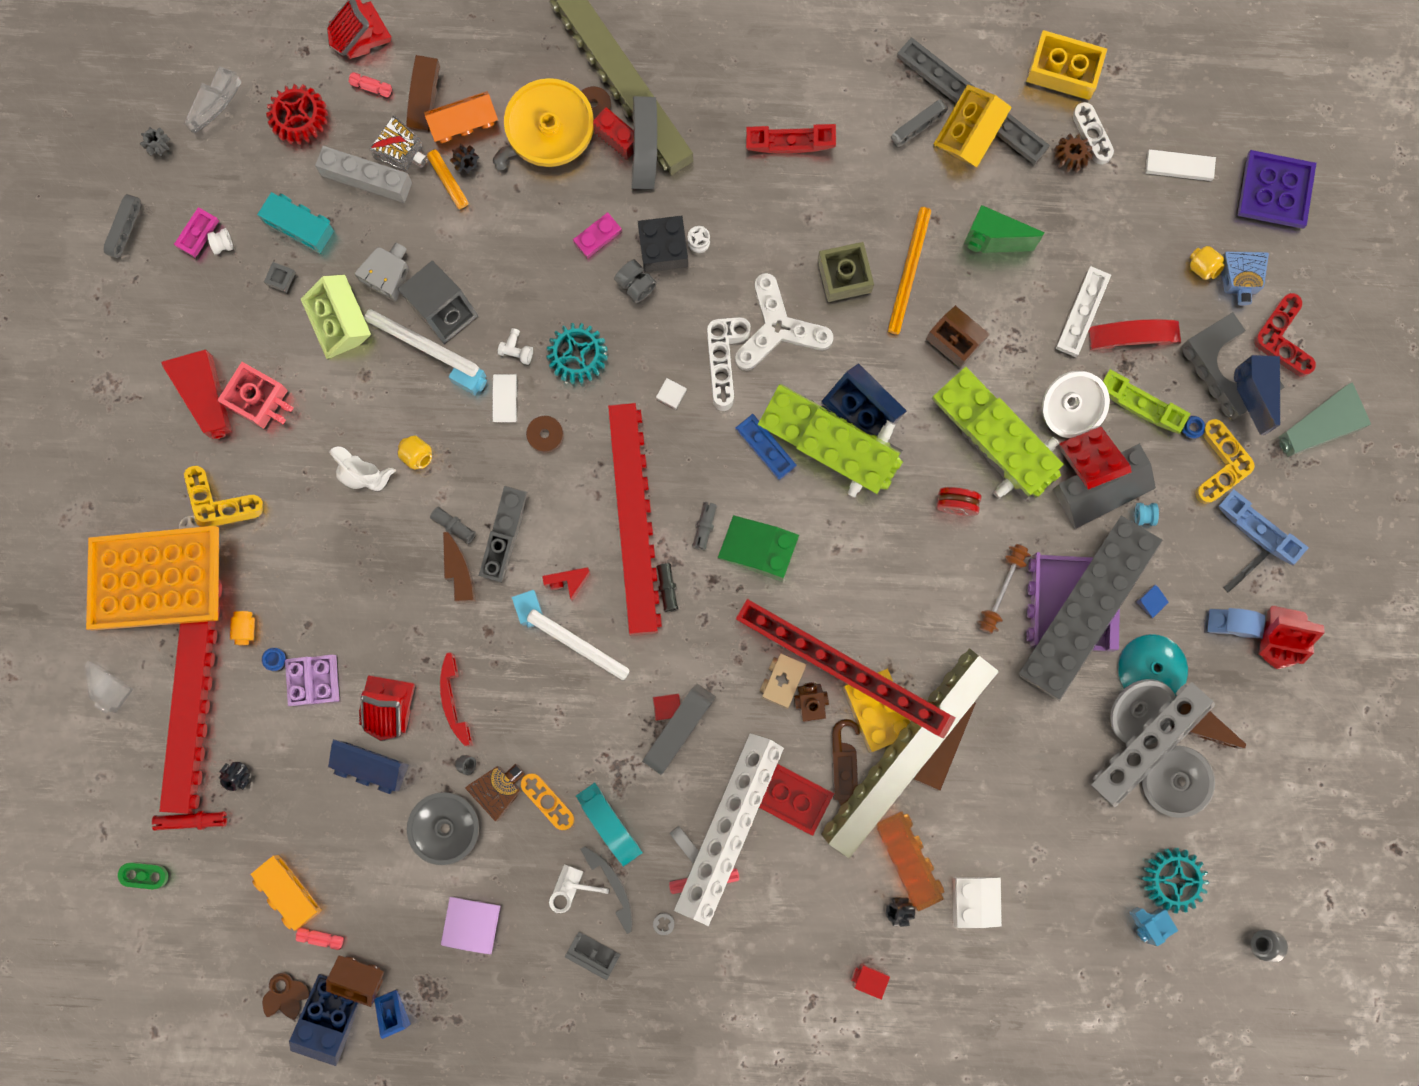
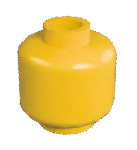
M1205 246L1202 249L1197 248L1190 256V269L1204 280L1215 279L1225 267L1223 255L1210 246Z
M410 436L400 441L397 455L409 468L414 470L423 469L432 460V449L420 437Z

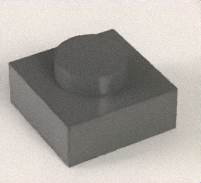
M272 262L264 283L287 293L296 272L293 269Z

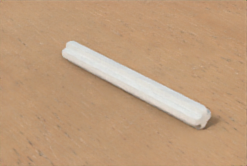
M533 609L528 614V622L621 680L628 676L629 669L538 611Z

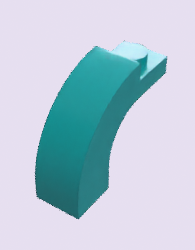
M595 782L576 795L583 811L623 867L643 853Z

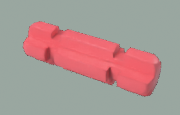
M355 72L350 74L348 81L350 85L355 87L361 86V89L376 94L380 93V95L385 97L391 95L392 87L390 84L385 82L381 84L379 80L364 75L361 77V74Z
M304 928L297 930L295 938L298 942L305 943L307 941L308 944L326 948L330 946V949L340 950L344 938L334 935L332 937L331 934L314 930L309 932V929Z

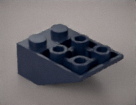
M318 974L289 1040L290 1051L337 1066L347 1042L359 1003L327 992L326 980L328 977Z

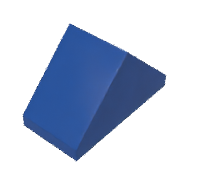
M397 990L374 1000L379 1033L382 1039L411 1025Z

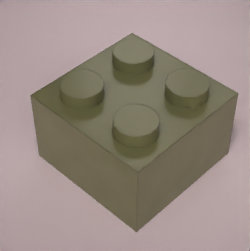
M864 242L819 251L817 261L827 302L872 293L874 282Z

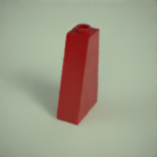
M205 349L162 361L164 370L202 432L212 439L223 438L226 436V433L232 432L226 407L217 401L222 394L213 355Z

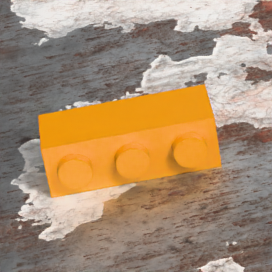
M273 855L250 874L254 879L252 880L253 885L257 890L263 891L267 895V903L273 910H278L283 916L281 920L288 929L296 931L302 928L323 911L280 855Z

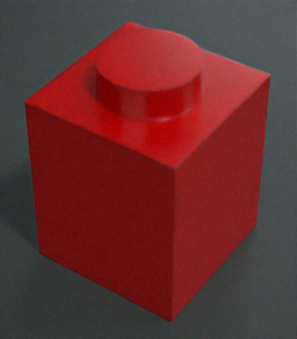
M862 963L859 968L855 967L851 976V981L854 982L852 985L854 989L882 1000L890 976Z

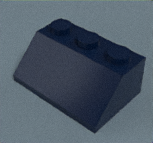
M859 363L846 371L821 401L830 411H834L838 416H843L849 422H853L877 436L887 421L896 424L907 412Z
M333 739L328 767L334 769L333 774L343 778H347L348 775L357 777L355 782L366 786L373 783L379 785L377 790L391 794L392 790H400L409 764L345 741Z

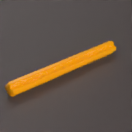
M920 207L888 327V332L897 335L901 330L931 215L930 208Z

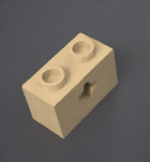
M781 653L779 658L774 657L769 667V670L773 671L769 680L764 679L760 688V692L763 693L762 699L788 709L807 664ZM783 674L786 676L785 680L788 681V684H783L780 687L778 686V680L775 678L781 677Z

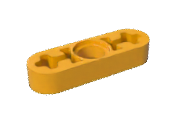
M537 774L525 775L521 780L522 791L557 829L567 830L571 828L575 818L570 809ZM527 779H537L536 787L542 790L544 786L546 791L539 794L537 799H535L533 795H536L537 792L534 789L528 790L526 788L528 786ZM545 795H551L554 798V805L550 809H545L541 805V799ZM559 804L562 806V809L558 811L562 815H569L567 819L569 824L567 826L565 824H558L560 818L556 814L553 817L549 815Z

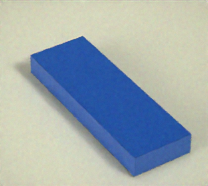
M751 414L735 427V430L780 481L797 467V464L768 430L758 425L759 420L756 416Z

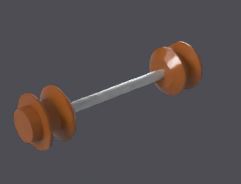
M1015 544L1014 547H1009L1012 553L1011 556H1005V559L1011 565V568L992 611H981L984 618L982 621H977V623L980 625L979 629L986 633L992 634L993 631H999L996 624L997 622H1003V620L996 613L1015 568L1026 567L1027 564L1024 562L1025 557H1031L1028 549L1022 545Z

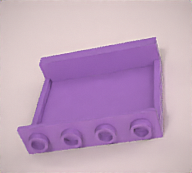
M1036 552L1029 559L1028 571L1032 572V581L1028 582V595H1031V604H1028L1027 617L1031 618L1030 627L1027 628L1026 638L1027 641H1030V647L1036 648L1093 558L1040 555V552ZM1120 609L1093 651L1114 652L1119 650Z

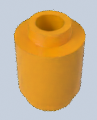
M233 612V617H231L230 640L235 641L234 645H249V641H254L255 618H252L253 612Z

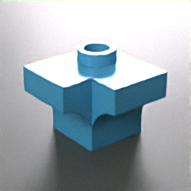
M1136 907L1129 911L1139 928L1136 932L1144 943L1147 942L1148 944L1159 946L1169 936L1178 932L1166 909L1158 908L1151 913H1147L1143 908Z

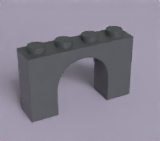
M1233 312L1191 337L1182 345L1185 357L1193 362L1198 376L1206 381L1209 386V392L1214 398L1219 400L1223 413L1230 417L1232 421L1248 411L1237 391V383L1225 378L1220 372L1217 363L1220 349L1246 331ZM1280 381V391H1281V390H1282L1283 388H1285V387H1284V385L1282 384V382Z

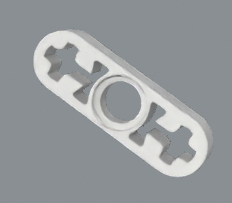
M1086 102L1080 103L1073 112V120L1082 139L1088 138L1086 145L1092 146L1090 153L1092 154L1093 161L1100 165L1106 164L1113 156V146L1094 107ZM1081 110H1082L1083 113H1086V112L1088 113V115H1087L1086 118H1085L1084 115H1082V116L1079 115L1080 112H1081ZM1096 129L1099 137L1095 139L1090 138L1087 130ZM1100 149H1101L1102 152H1104V151L1107 152V154L1105 155V157H1104L1103 154H1101V155L1098 154V152H1099Z

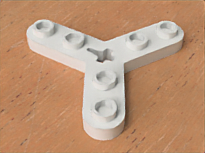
M765 273L756 278L755 292L765 324L737 351L735 362L738 368L744 371L752 370L781 341L821 351L828 349L832 345L833 333L829 328L787 317L774 276ZM777 322H780L781 327L784 328V330L781 329L779 333H776L775 328L772 327V325L775 326Z

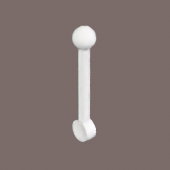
M570 880L564 883L566 890L574 888L609 894L608 888L574 884Z

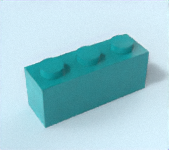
M271 192L257 214L262 222L321 254L334 232L330 221L320 214L318 216L311 214V210L302 204L294 205L291 203L292 200L281 193L278 196Z

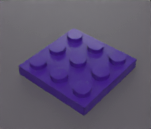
M1250 150L1247 154L1237 216L1304 229L1308 221L1317 163Z

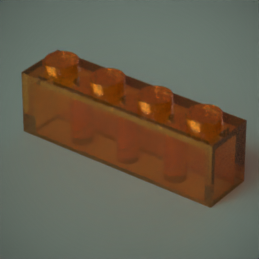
M898 811L881 819L876 824V828L912 904L915 906V910L919 912L944 900L942 893L945 891L940 880H935L931 873L934 871V867L928 857L924 858L921 852L924 846L919 836L914 837L911 827H913L911 818L908 814L904 815L903 811Z

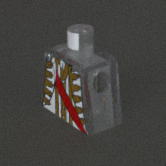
M394 115L369 149L376 160L406 171L412 163L422 168L428 159V156L420 152L423 148L420 138Z

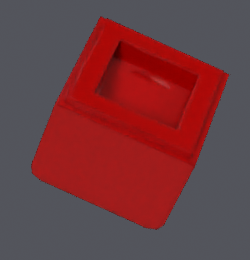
M679 694L653 697L656 721L667 720L673 717L680 706Z

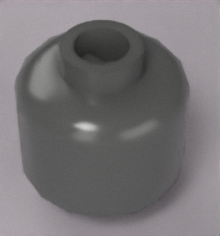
M1264 929L1259 930L1252 937L1251 950L1260 960L1274 963L1284 959L1288 951V944L1284 936L1279 932Z

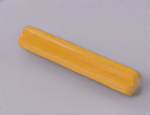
M436 149L428 152V160L458 209H463L468 205V201Z

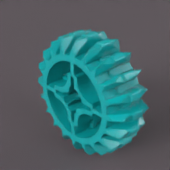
M571 323L570 330H567L566 326H562V334L559 331L554 332L557 339H549L553 346H547L546 350L551 354H548L546 358L547 361H552L549 367L550 369H555V376L562 374V381H566L570 377V383L574 384L575 379L579 378L580 384H583L584 377H587L588 381H592V373L595 376L600 375L597 368H605V364L601 361H607L608 357L603 353H606L608 349L607 346H602L605 343V339L599 338L600 332L595 331L592 333V326H588L584 330L583 323L579 324V328H575V324ZM574 338H583L590 343H578ZM567 342L569 348L559 358V351L563 344ZM573 346L580 352L582 361L574 355ZM596 349L593 361L587 366L586 357L591 354L592 350ZM564 364H577L580 369H570L564 366Z
M1173 848L1172 853L1169 849H1164V856L1160 852L1155 853L1157 861L1154 859L1148 860L1152 868H1144V871L1149 872V877L1143 876L1142 878L1144 881H1149V885H1145L1144 890H1152L1148 898L1151 900L1156 898L1154 905L1160 907L1163 904V909H1166L1167 912L1171 909L1172 913L1177 914L1180 909L1186 913L1188 912V906L1195 909L1196 903L1194 900L1202 902L1203 899L1199 894L1208 893L1206 889L1202 888L1203 884H1209L1208 880L1202 878V876L1208 874L1206 870H1200L1204 865L1203 862L1195 863L1197 859L1195 854L1189 856V851L1184 849L1180 853L1179 848ZM1171 862L1167 874L1159 876L1162 868ZM1180 862L1189 868L1192 878L1184 875ZM1173 877H1177L1179 879L1185 880V882L1179 881V883H1172L1170 881H1166V879H1172ZM1159 883H1163L1168 887L1171 900L1163 894ZM1192 885L1189 893L1180 899L1183 889L1186 886Z

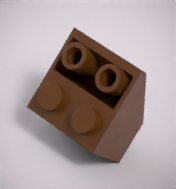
M955 305L930 330L926 340L961 368L990 334Z

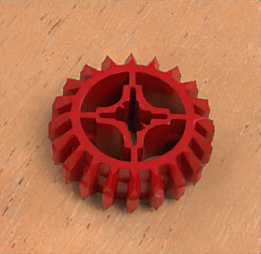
M293 84L292 89L285 86L284 92L277 90L278 97L271 96L273 104H267L269 112L266 113V117L269 120L268 125L272 128V132L276 136L279 135L282 141L287 139L291 145L295 140L297 144L301 145L303 139L309 143V137L311 136L317 139L316 132H323L324 129L321 125L327 124L325 117L328 116V112L325 109L326 104L322 100L321 95L316 93L313 88L307 90V87L303 84L300 88ZM313 105V115L310 118L308 116L309 107ZM283 111H285L287 114L285 117L286 121L284 122V124L281 123V115Z

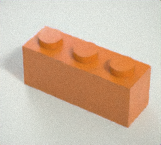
M488 91L424 112L434 142L439 141L440 143L452 140V136L459 133L461 136L468 135L474 132V128L480 126L482 129L494 125V121L498 120Z

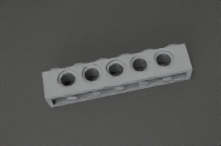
M1192 682L1188 686L1184 684L1176 692L1177 697L1171 703L1168 701L1160 708L1159 712L1161 714L1155 720L1151 718L1142 728L1144 731L1138 737L1135 735L1127 742L1126 746L1128 748L1122 754L1119 752L1115 754L1109 761L1111 765L1105 771L1103 769L1100 770L1093 777L1094 783L1092 786L1114 807H1117L1215 706L1214 701ZM1182 704H1190L1192 708L1190 713L1182 715L1179 713V707ZM1166 721H1173L1175 724L1174 729L1170 732L1162 730V725ZM1149 738H1156L1158 740V744L1154 749H1147L1145 746ZM1132 755H1140L1141 762L1139 765H1129V759ZM1123 772L1124 780L1118 784L1114 783L1112 780L1114 773Z

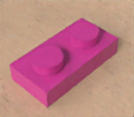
M198 207L174 245L196 258L208 240L207 234L213 232L219 223L218 218Z
M607 212L576 236L573 242L588 259L622 232V228Z

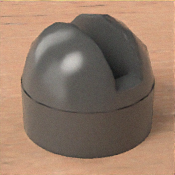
M462 755L455 761V767L460 773L470 775L476 768V760L471 756Z

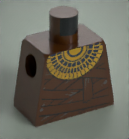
M514 764L506 773L500 766H497L467 785L465 789L494 821H499L522 790L515 783L525 773L517 764Z

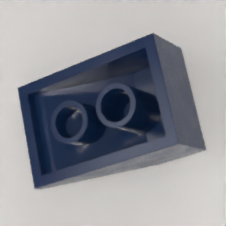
M1251 355L1235 369L1234 381L1237 382V391L1259 434L1266 435L1280 426V356Z

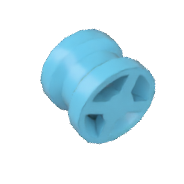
M1137 503L1134 513L1135 523L1139 526H1142L1144 523L1156 526L1159 519L1158 504L1144 505L1143 503Z

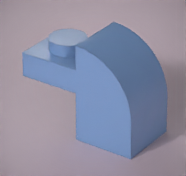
M1229 608V610L1210 609L1207 632L1234 634L1243 638H1263L1265 615L1256 611Z

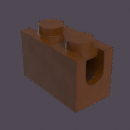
M338 955L326 980V991L372 1007L383 983L382 976L384 971L375 965H365L352 957Z

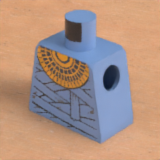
M1225 252L1223 254V264H1225V267L1221 272L1224 290L1227 294H1237L1238 305L1252 304V294H1257L1263 289L1269 256L1268 252Z

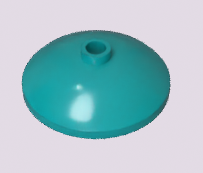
M1148 634L1133 639L1124 647L1118 659L1117 672L1124 689L1137 681L1153 679L1166 684L1177 696L1176 692L1186 684L1188 664L1183 651L1175 642L1161 635ZM1155 664L1160 666L1159 672L1154 670Z

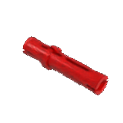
M198 811L196 814L154 815L152 817V825L156 824V826H152L153 831L186 828L204 830L206 827H225L227 825V818H223V816H227L225 811L212 813Z

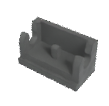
M579 931L565 958L607 980L621 954Z

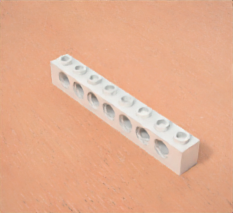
M749 734L674 909L675 912L709 926L784 749L782 746L770 739Z

